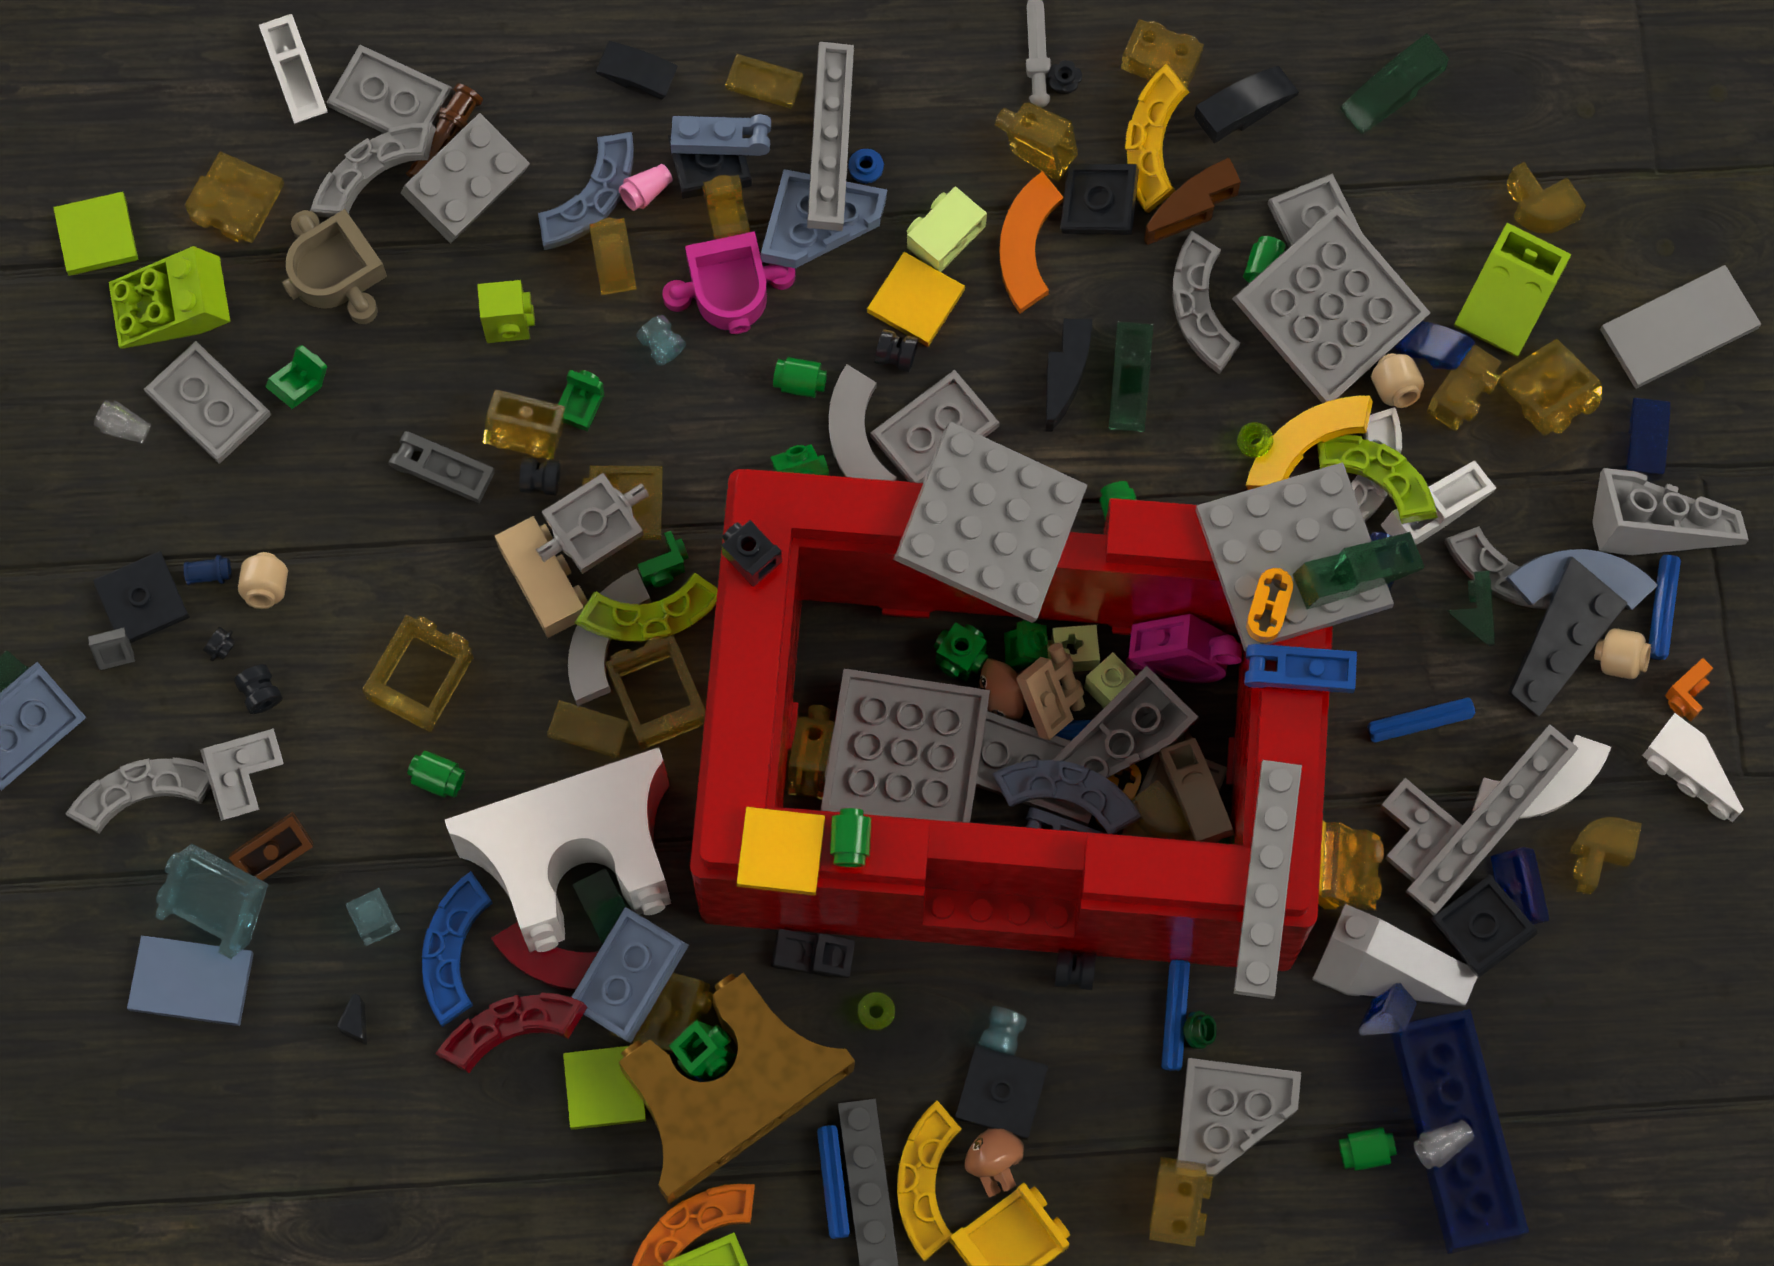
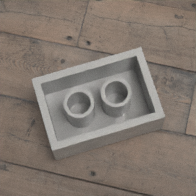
M479 113L404 185L401 194L451 244L526 171L530 163Z

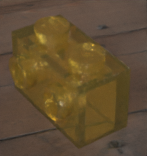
M1139 19L1123 53L1121 69L1151 80L1155 73L1167 64L1188 89L1200 63L1204 44L1199 43L1195 37L1189 34L1179 35L1169 31L1158 22H1146Z
M1471 342L1432 397L1427 413L1454 431L1459 429L1464 420L1471 422L1482 405L1478 402L1484 392L1490 395L1500 381L1501 376L1497 372L1502 362Z
M495 389L486 415L483 443L493 445L499 449L526 453L537 458L554 459L562 434L565 406Z
M1160 1157L1149 1226V1240L1195 1247L1196 1237L1204 1236L1207 1214L1200 1213L1202 1199H1210L1213 1176L1206 1175V1164Z

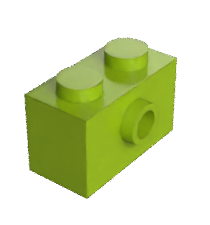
M521 280L477 284L480 319L487 343L530 339L529 327L535 326L534 308L531 303L530 292H523Z

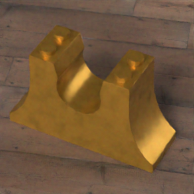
M744 972L738 977L730 974L715 985L717 991L713 994L714 1009L722 1029L731 1036L738 1049L735 1063L721 1078L710 1082H697L684 1077L674 1067L670 1055L652 1040H648L644 1044L638 1040L621 1053L623 1055V1059L619 1061L621 1071L644 1102L660 1133L663 1145V1169L658 1185L661 1194L669 1205L854 1071L855 1060L847 1049L830 1048L816 1044L800 1036L785 1025L768 1007Z

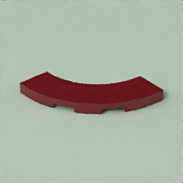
M518 922L491 937L500 953L522 973L548 986L569 991L577 989L598 953L574 952L558 947L545 952H537V950L529 952Z
M554 993L508 997L490 1004L489 1009L481 1012L473 1019H466L443 1042L436 1055L440 1059L470 1073L485 1054L513 1037L529 1033H550L569 1039L588 1007L582 1001Z

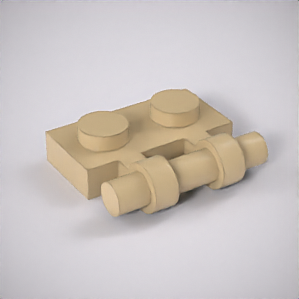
M1055 643L1049 647L1051 659L1040 657L1016 677L1039 738L1047 740L1053 738L1074 720L1069 708L1070 706L1073 711H1079L1085 707L1082 697L1084 695L1081 682L1075 679L1072 671L1074 667L1070 654L1065 653L1061 643Z

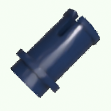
M216 555V559L184 562V577L187 585L219 581V584H224L225 580L232 578L229 558H222L221 555Z

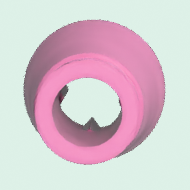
M660 164L657 167L624 179L623 185L619 187V193L624 203L631 210L644 209L673 181V178L668 168Z

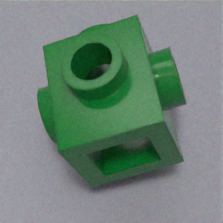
M812 444L807 446L796 445L790 447L784 453L770 457L773 469L777 472L830 475L824 455L817 456Z
M956 622L950 631L944 629L934 644V648L937 649L935 664L949 677L954 679L958 677L967 683L973 672L978 674L989 657L986 654L987 641L983 639V633L971 625L966 624L963 627ZM958 644L966 650L958 651L955 646Z
M697 1020L669 1045L679 1059L677 1060L678 1065L688 1076L692 1078L697 1076L708 1081L722 1075L727 1070L728 1063L736 1056L728 1045L731 1042L730 1037L720 1026L715 1025L712 1027Z

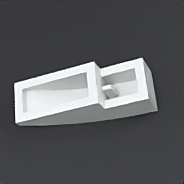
M289 14L260 24L259 28L294 124L328 113L293 15Z
M1475 460L1429 486L1438 518L1402 524L1398 509H1395L1381 524L1402 554L1450 524L1496 490L1494 484Z

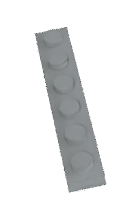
M819 42L807 228L843 231L854 45Z
M1549 725L1412 883L1406 893L1435 916L1574 755L1578 747L1553 726Z
M1263 760L1261 763L1234 994L1274 999L1302 765Z

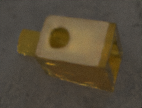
M1028 102L1022 105L1017 114L1007 108H1003L996 118L995 126L1007 132L1011 151L1057 181L1066 172L1068 164H1072L1078 155L1072 122Z
M811 705L809 706L807 717H798L788 771V794L823 799L835 726L834 722L829 721L831 711L825 706Z

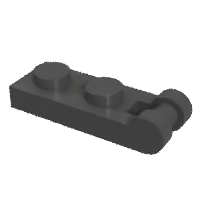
M404 431L399 441L402 445L398 453H393L388 462L392 468L402 473H409L480 504L495 474L493 467L416 434ZM414 451L422 452L418 462L411 459Z

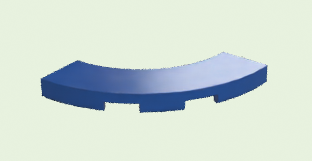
M471 871L461 878L441 900L430 926L427 928L423 943L422 973L424 989L431 1009L442 1027L473 1006L466 994L461 978V952L464 940L472 924L486 908L493 904Z

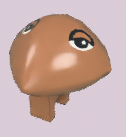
M992 658L986 660L982 668L978 688L990 690L988 711L1013 721L1021 720L1026 713L1027 705L1016 677L1024 670L1017 673L1006 663Z
M987 1129L970 1146L965 1157V1170L971 1175L980 1177L988 1197L1001 1192L997 1181L1001 1183L1004 1192L1017 1186L1009 1167L1016 1165L1023 1159V1143L1016 1135L1005 1129Z

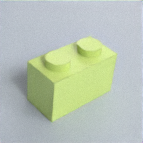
M956 186L948 194L945 192L941 193L932 203V210L924 218H916L907 230V249L921 261L940 272L986 227L987 213Z

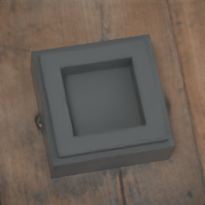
M125 628L88 637L89 646L99 670L135 662L134 652Z

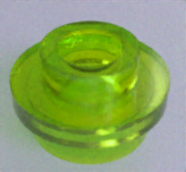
M1251 422L1241 428L1237 437V444L1244 455L1260 457L1271 449L1273 435L1266 425ZM1257 438H1260V439H1261L1260 442H1258V443H1256V444H1251V442H1252L1254 439H1257Z
M873 992L865 995L859 1002L858 1017L860 1022L868 1029L881 1030L888 1027L893 1021L895 1006L887 995ZM880 1006L884 1013L881 1017L874 1018L869 1014L870 1008Z

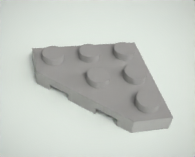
M1188 1058L1176 1173L1214 1177L1298 1110L1301 1072Z

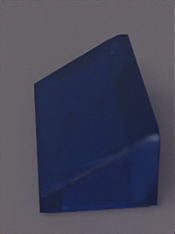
M1521 847L1490 856L1496 882L1532 924L1549 921L1548 909L1534 850Z
M1396 983L1370 1002L1358 1031L1361 1035L1404 1032L1417 1003L1401 983Z

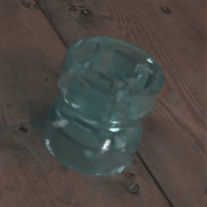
M659 315L648 321L636 335L643 346L650 347L652 351L651 357L658 365H664L672 361L686 346V342L680 334H675L671 331V323L664 315Z
M993 1006L989 1015L990 1026L983 1031L980 1043L989 1049L1014 1056L1018 1046L1016 1038L1018 1033L1024 1030L1027 1018L1012 1010Z

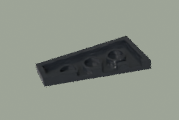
M1568 557L1563 567L1562 577L1558 585H1555L1549 599L1551 600L1543 619H1540L1534 632L1536 635L1529 651H1526L1507 693L1535 717H1539L1627 605L1624 599L1574 557Z

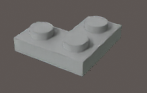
M274 729L200 750L221 821L259 810L249 774L284 764Z
M1406 778L1380 807V809L1408 831L1385 859L1412 882L1418 878L1462 827L1457 820Z

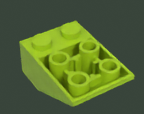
M1506 223L1454 326L1518 358L1557 285L1571 254Z
M195 246L109 282L118 345L122 349L202 334L230 322L220 257Z

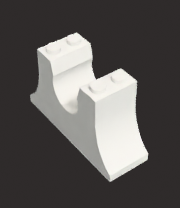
M659 747L445 819L449 835L459 858L469 860L484 868L499 882L512 902L529 952L537 950V952L549 951L555 948L558 942L565 940L564 915L556 896V891L563 875L579 864L598 863L607 866L615 872L623 897L637 914L654 915L664 910L666 905L671 904L666 881L654 845V824L657 809L664 793L670 787Z

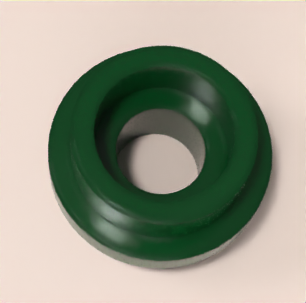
M1201 1011L1191 1012L1183 1026L1184 1037L1193 1049H1203L1207 1045H1211L1215 1041L1217 1034L1216 1023L1213 1017Z

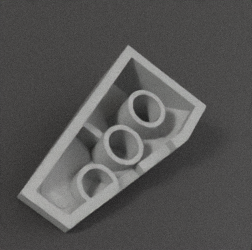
M1603 468L1600 472L1592 521L1600 552L1639 555L1743 545L1749 540L1741 511L1702 496L1695 500L1678 493V487L1667 483L1664 488L1647 481V475L1636 471Z
M1146 666L1053 760L1075 763L1108 778L1159 752L1160 749L1173 745L1199 717Z
M1345 904L1312 980L1345 995H1366L1382 997V999L1395 1000L1396 998L1416 1000L1421 1003L1465 1007L1477 976L1466 964L1380 918Z

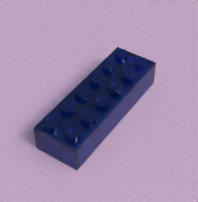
M1468 1009L1396 1025L1391 1035L1447 1253L1452 1254L1524 1237L1529 1233L1471 1010Z

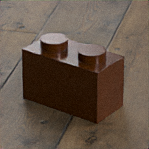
M292 812L232 851L229 859L248 887L252 888L311 849L314 842L294 812Z

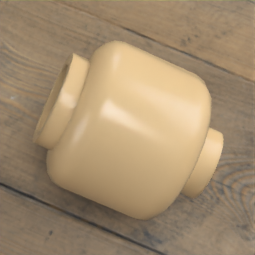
M1391 353L1383 356L1378 361L1371 375L1372 382L1381 400L1385 404L1396 406L1397 408L1408 407L1420 398V393L1424 387V380L1413 358L1405 354L1396 355Z
M261 552L245 559L241 564L238 584L240 596L248 605L259 609H267L279 603L285 595L288 575L286 565L275 555L267 552Z
M1613 628L1606 634L1605 639H1599L1596 643L1594 659L1601 661V670L1606 675L1635 679L1640 672L1647 671L1651 644L1646 643L1645 637L1639 632Z

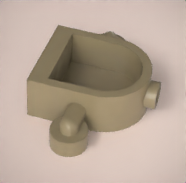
M343 209L321 224L317 215L312 211L303 210L296 213L292 218L291 227L297 239L289 248L286 256V271L289 278L282 282L291 299L295 300L299 297L306 304L317 308H333L348 301L347 307L353 321L359 324L372 322L377 316L378 308L375 299L363 291L383 280L387 275L383 263L346 209Z

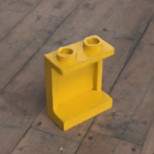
M1023 1182L1017 1187V1190L964 1229L962 1227L952 1234L949 1241L967 1266H1045L1068 1249L1070 1244L1066 1238L1070 1236V1233L1058 1217L1052 1220L1044 1210V1207L1048 1204L1035 1186L1029 1189Z

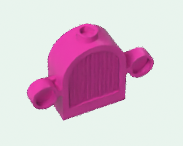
M755 231L685 246L692 282L670 281L665 285L662 295L665 306L675 312L687 309L692 298H695L701 315L708 323L719 329L729 330L731 334H741L750 330V325L756 322L764 312L767 303L766 283L768 282L773 288L779 290L791 287L796 277L795 268L775 264L763 266Z
M1192 614L1132 624L1129 657L1126 658V666L1136 676L1147 666L1154 673L1179 682H1216L1226 676L1227 664H1238L1242 661L1243 645L1236 642L1234 636L1226 634Z

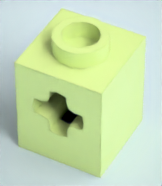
M1097 625L1052 629L1051 640H1048V649L1055 643H1061L1065 653L1070 654L1069 649H1066L1067 644H1074V649L1077 650V654H1070L1074 664L1073 672L1094 670L1099 665L1100 654ZM1048 650V659H1051L1052 657Z
M1112 652L1086 676L1084 688L1105 708L1136 675Z

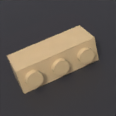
M534 516L495 535L499 550L547 638L574 625V622L588 601L580 586L572 587L567 576L571 574V570L562 554L557 557L554 555L546 560V562H543L538 555L536 549L553 539L546 524L539 526Z

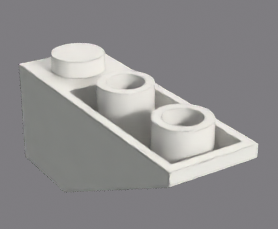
M1674 713L1642 756L1648 760L1647 764L1655 772L1661 775L1667 774L1677 781V786L1690 797L1697 796L1707 803L1709 811L1716 817L1733 822L1741 814L1743 808L1706 736Z

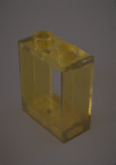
M406 615L362 690L367 700L431 732L474 657L471 648L468 647L469 642L460 635L450 632L447 636L437 631V625L427 618L418 616L417 619ZM413 637L456 658L455 663L429 707L386 686L387 681Z
M663 635L654 637L645 643V647L633 652L630 649L619 651L611 656L610 661L605 662L608 675L640 751L704 725L705 708L674 635L665 638ZM671 657L690 705L640 725L621 676Z

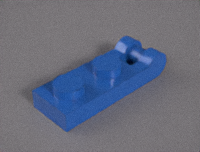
M1250 644L1246 648V659L1250 660L1249 671L1245 672V686L1354 693L1357 665V652L1265 644ZM1265 661H1277L1276 672L1265 671Z

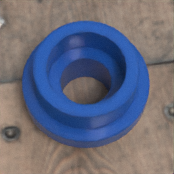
M861 149L850 157L848 167L850 175L856 181L867 184L880 178L883 173L884 163L882 157L876 151ZM862 161H870L873 165L868 169H864L860 166V163Z

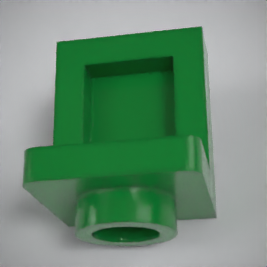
M301 345L296 348L293 361L268 378L266 388L293 409L321 389L327 365L318 355Z
M569 370L566 376L568 383L554 412V419L588 432L604 397L603 383L599 381V377L591 372L580 370L578 373Z
M671 530L664 533L669 552L638 564L639 574L645 588L651 585L655 588L665 586L673 581V577L685 573L683 560L689 559L682 539L675 540Z
M1023 620L1017 622L1016 630L1004 633L1005 663L1010 665L1015 671L1029 667L1040 657L1048 659L1046 626Z

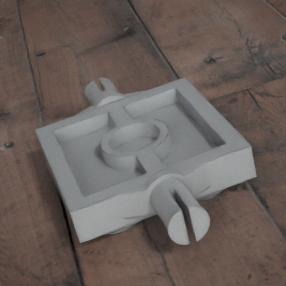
M602 473L542 511L543 517L553 531L554 539L537 548L538 555L543 562H546V560L563 551L572 558L581 573H585L644 535L642 528L633 517L631 507L649 497L647 490L640 483L637 487L623 495L611 485L605 474Z

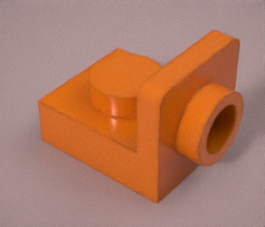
M1704 658L1672 685L1665 695L1669 700L1670 708L1678 716H1685L1689 721H1692L1703 709L1694 698L1710 684L1706 677L1713 670V667Z

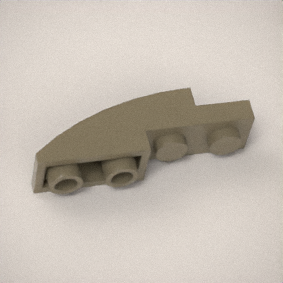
M1188 729L1173 745L1160 749L1157 754L1175 790L1179 806L1195 840L1215 843L1223 838L1234 835V831L1196 738L1192 737Z

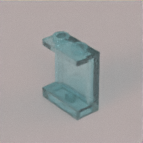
M190 844L180 853H174L165 868V872L168 873L166 882L156 897V902L159 905L155 917L164 920L170 914H176L221 938L222 942L218 953L232 959L250 944L268 884L194 844Z

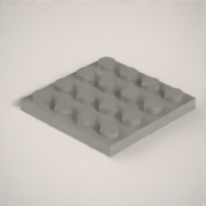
M1338 205L1332 208L1232 298L1322 403L1337 399L1430 314V311Z
M950 421L944 429L893 560L1033 623L1037 620L1087 484Z
M1343 462L1196 506L1200 525L1245 652L1250 644H1273L1393 607L1394 602ZM1271 568H1281L1288 572L1293 581V591L1283 626L1278 637L1273 641L1267 643L1258 642L1250 637L1246 629V622L1255 590L1262 573ZM1273 579L1271 584H1264L1270 587L1267 600L1275 602L1278 591H1285V589L1280 588V581L1277 579ZM1265 609L1261 620L1254 619L1260 625L1259 630L1266 632L1269 626L1275 627V625L1269 622L1272 611Z
M844 669L821 811L840 812L842 808H856L864 810V814L970 823L990 690Z

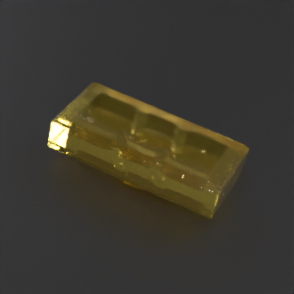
M736 53L725 86L727 90L792 109L803 80V73Z
M559 700L547 735L549 738L618 759L629 728V721Z

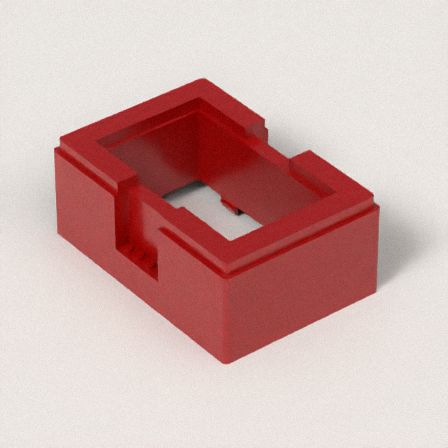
M738 469L730 474L723 535L735 523L739 522L744 526L751 520L774 545L780 548L782 563L753 587L724 557L721 550L690 862L700 917L705 923L773 930L781 928L797 932L1058 953V950L1061 949L1070 950L1072 954L1078 955L1087 952L1095 953L1096 956L1163 962L1185 960L1190 964L1237 967L1261 763L1263 760L1302 765L1278 971H1287L1293 966L1318 917L1329 709L1328 691L1277 687L1252 688L1245 686V672L1249 671L1250 660L1246 659V652L1243 648L1242 661L1239 664L1235 738L1229 737L1226 785L1232 787L1230 822L1234 831V835L1229 836V844L864 814V816L871 818L870 856L866 857L865 866L834 865V856L830 855L832 816L840 815V812L783 808L788 751L794 750L799 703L793 702L802 600L874 605L882 608V615L929 619L930 612L935 610L1018 616L893 560L923 483ZM1111 498L1109 500L1103 534L1069 533L1037 618L1108 624L1112 627V634L1131 635L1132 624L1192 614L1226 634L1239 635L1196 513L1197 505ZM749 541L742 549L752 551L756 545ZM1333 626L1269 645L1332 650ZM1265 661V671L1276 672L1277 661ZM746 807L825 816L816 896L737 887Z

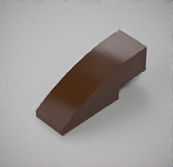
M1230 158L1201 171L1172 193L1147 224L1144 236L1146 245L1210 221L1213 215L1214 204L1238 195L1241 181Z

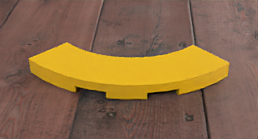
M1167 64L1155 73L1138 98L1139 102L1135 108L1132 120L1129 121L1126 133L1125 149L1127 150V164H1137L1139 168L1136 198L1147 213H1150L1176 191L1164 167L1163 139L1172 113L1182 99L1190 93Z
M1352 396L1331 400L1314 406L1291 419L1261 449L1249 472L1246 482L1247 489L1251 490L1288 479L1296 465L1304 458L1303 454L1320 441L1325 443L1331 439L1348 434L1366 433L1373 404L1371 397Z
M938 1100L925 1111L911 1131L902 1153L897 1177V1197L902 1223L915 1251L924 1262L949 1242L952 1235L944 1223L938 1208L935 1180L943 1153L954 1137L962 1130Z

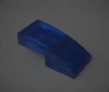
M1421 321L1400 340L1396 349L1401 354L1410 357L1425 358L1433 368L1456 370L1476 342L1471 337L1453 329Z
M1633 398L1629 426L1631 436L1626 470L1657 474L1665 473L1670 421L1669 401Z

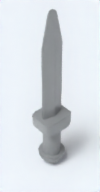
M1028 0L1029 59H1026V74L1029 78H1032L1033 93L1029 100L1034 107L1042 108L1050 101V95L1046 93V78L1051 68L1050 58L1046 56L1044 4L1042 0Z

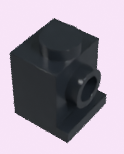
M751 520L744 526L739 522L735 523L722 537L725 541L721 545L722 554L753 587L782 563L780 548L774 545ZM749 541L756 545L752 551L742 549Z

